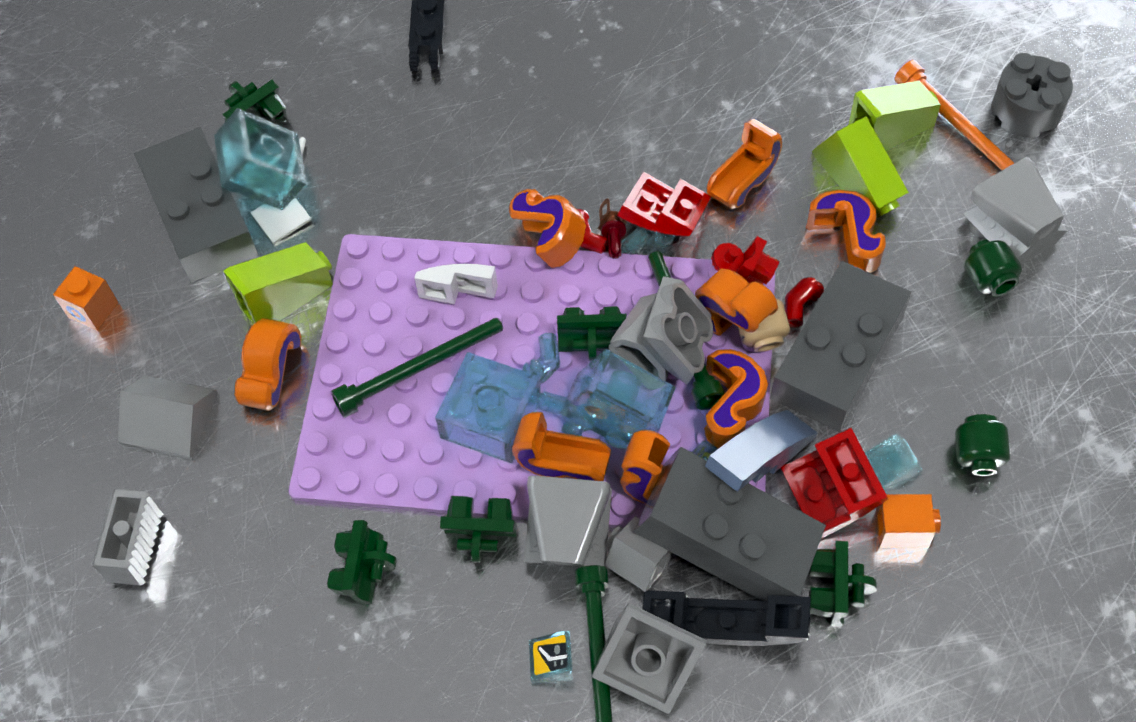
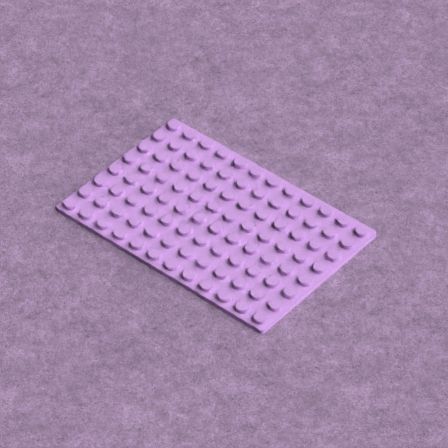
M355 234L345 235L340 247L289 486L290 497L295 501L447 514L451 496H467L474 499L473 516L487 517L489 498H507L512 503L513 519L528 521L530 501L527 480L529 476L540 475L533 474L521 467L512 454V446L521 418L531 412H543L547 423V430L600 439L611 449V456L604 477V482H608L612 488L609 528H616L618 526L624 528L635 516L640 519L646 505L634 500L625 493L620 483L623 473L621 465L631 436L640 430H651L662 434L670 442V447L661 463L662 465L680 447L697 456L703 451L711 455L719 449L710 445L705 436L706 414L711 409L700 410L696 407L691 394L692 384L695 381L694 377L686 385L668 372L665 385L662 388L650 391L632 375L611 351H597V361H589L588 351L558 352L557 315H563L564 310L570 307H580L584 310V315L600 314V310L604 307L618 306L621 314L628 316L641 297L658 292L659 286L648 259L649 255L622 253L621 257L613 259L609 256V252L600 254L594 251L578 250L567 263L560 267L551 268L536 254V247ZM663 256L671 278L682 280L694 295L697 289L718 272L712 265V260ZM481 264L495 266L498 288L495 298L458 292L455 304L419 298L414 277L416 272L436 266ZM775 273L767 284L763 283L773 294L775 292ZM495 317L500 319L503 331L363 400L364 405L358 407L359 411L346 418H343L332 398L331 390L343 384H346L347 387L352 384L358 386ZM733 324L721 336L713 332L711 340L703 343L702 350L705 365H707V356L716 350L733 349L753 358L764 370L768 383L762 411L754 419L746 421V430L755 423L769 417L772 350L755 352L753 347L745 346L741 341L738 326ZM722 385L724 393H726L728 388ZM766 475L756 483L751 480L749 484L765 492Z

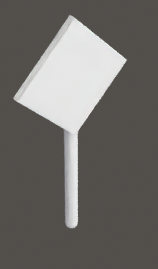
M304 137L299 139L286 189L250 212L273 244H276L312 220L292 194L306 143Z

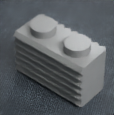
M114 489L112 492L92 567H95L94 569L100 573L99 575L105 579L104 581L131 585H142L146 582L143 579L148 575L145 570L150 567L147 562L152 560L149 555L154 552L151 547L155 545L153 540L158 537L155 532L160 530L157 525L161 523L159 518L163 515L148 492Z

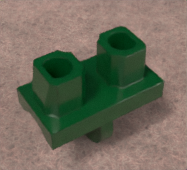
M270 80L259 89H257L253 82L245 87H242L237 81L229 85L232 96L224 101L229 110L223 113L225 120L223 128L229 135L236 132L242 139L249 142L261 132V126L254 119L260 113H263L271 123H276L286 115V107L279 97V86L273 80Z
M618 306L604 307L600 310V314L584 315V310L580 307L566 308L563 315H557L558 352L588 351L589 361H597V351H610L609 344L611 338L624 322L627 315L621 314Z
M451 496L447 516H441L440 529H443L445 534L472 535V539L458 538L457 550L471 551L472 563H482L483 552H498L499 541L484 540V536L517 538L518 525L513 520L510 499L489 498L487 519L473 518V497Z
M354 520L352 530L336 534L334 545L336 554L347 559L345 568H334L329 572L327 587L337 595L350 596L360 604H372L375 583L382 581L383 572L395 570L397 559L395 556L386 553L388 542L383 540L384 535L370 529L365 520Z
M835 541L833 549H817L809 570V576L831 578V588L810 587L809 597L812 599L811 614L830 617V626L843 627L844 617L848 615V594L852 595L853 606L862 607L865 605V595L877 591V582L873 577L864 575V565L860 563L853 564L852 575H848V541Z

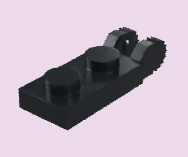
M412 0L408 44L410 71L419 70L420 55L430 54L429 66L431 71L440 70V57L444 49L446 0Z

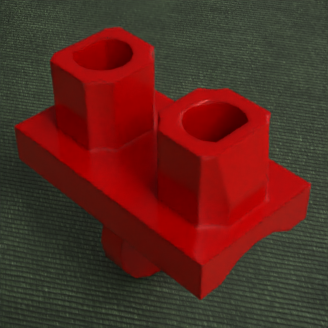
M759 236L751 242L744 252L735 244L722 243L713 251L711 257L715 270L728 269L735 271L749 284L751 282L767 284L772 279L780 261L762 252L767 241Z

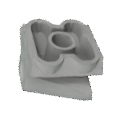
M1028 157L1017 161L975 186L971 199L977 206L963 213L970 220L969 229L973 235L989 241L1000 240L1006 242L1020 264L1025 263L1056 244L1068 231L1061 224L1064 218L1035 164Z
M663 276L657 293L639 299L611 338L609 350L647 390L653 391L662 388L665 385L668 372L687 385L694 376V373L702 371L705 360L702 346L703 343L710 341L713 336L711 314L682 280Z
M529 476L527 490L530 502L524 562L570 568L590 565L604 566L606 562V543L608 541L612 495L610 484L594 480Z

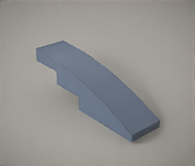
M785 410L755 423L732 438L709 456L705 467L738 492L751 480L756 483L768 472L774 474L813 441L818 432L789 410Z

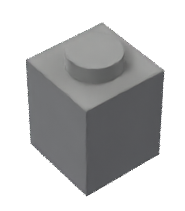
M635 516L624 528L618 526L610 535L606 543V547L610 551L604 566L646 592L665 571L672 552L635 533L634 531L640 520Z

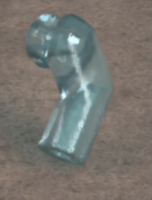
M638 227L621 241V250L624 254L631 256L642 247L665 248L672 243L675 235L663 234Z
M544 333L538 337L540 357L537 360H530L531 365L527 362L523 365V376L531 384L545 383L560 367L557 336L554 333Z
M546 391L541 393L538 399V408L542 411L560 415L565 421L561 428L563 433L582 436V432L587 431L588 420L573 399Z

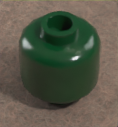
M982 240L971 247L970 255L966 258L964 268L980 293L992 294L995 297L1002 296L1018 285L1022 267L1006 242Z
M976 414L966 417L964 419L965 423L960 424L955 431L958 463L965 468L972 469V474L976 476L996 474L997 468L1004 466L1010 460L1007 426L997 421L996 416L990 414Z

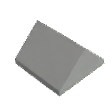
M146 375L120 390L119 445L192 460L216 399L217 390Z
M628 603L613 624L592 677L670 714L705 648L707 640Z

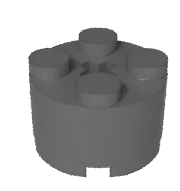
M1029 53L1017 54L1014 60L1008 63L1002 71L991 104L994 117L997 115L1002 121L1001 126L1006 131L1017 136L1033 138L1040 136L1042 132L1048 130L1051 132L1059 125L1073 91V82L1070 77L1071 69L1066 63L1056 62L1046 57L1035 56Z

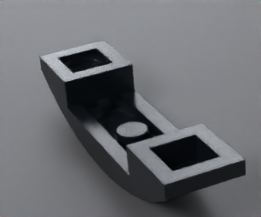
M647 590L646 592L644 591L642 609L707 640L706 644L738 646L783 645L809 641L812 599L811 597L777 595H768V601L688 598L685 592Z

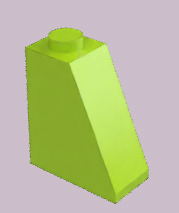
M920 81L860 90L854 95L848 125L867 116L884 149L888 151L934 127L941 104L932 91H928Z
M867 116L836 131L812 150L814 157L842 190L856 191L869 198L880 216L899 207L897 199L909 193Z
M306 242L230 266L223 271L240 310L252 324L262 318L281 321L333 285L329 271L332 269L331 263L322 251L315 253Z

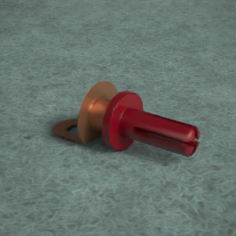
M607 198L599 209L601 224L597 229L601 230L602 236L608 238L609 256L617 259L622 255L621 238L626 234L627 221L617 216L618 211H610V201ZM607 204V212L603 215L602 208Z

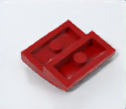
M643 172L617 216L651 231L676 236H690L711 196L681 178L675 189Z
M852 428L815 444L816 451L781 467L801 511L826 525L822 538L856 521L888 500Z

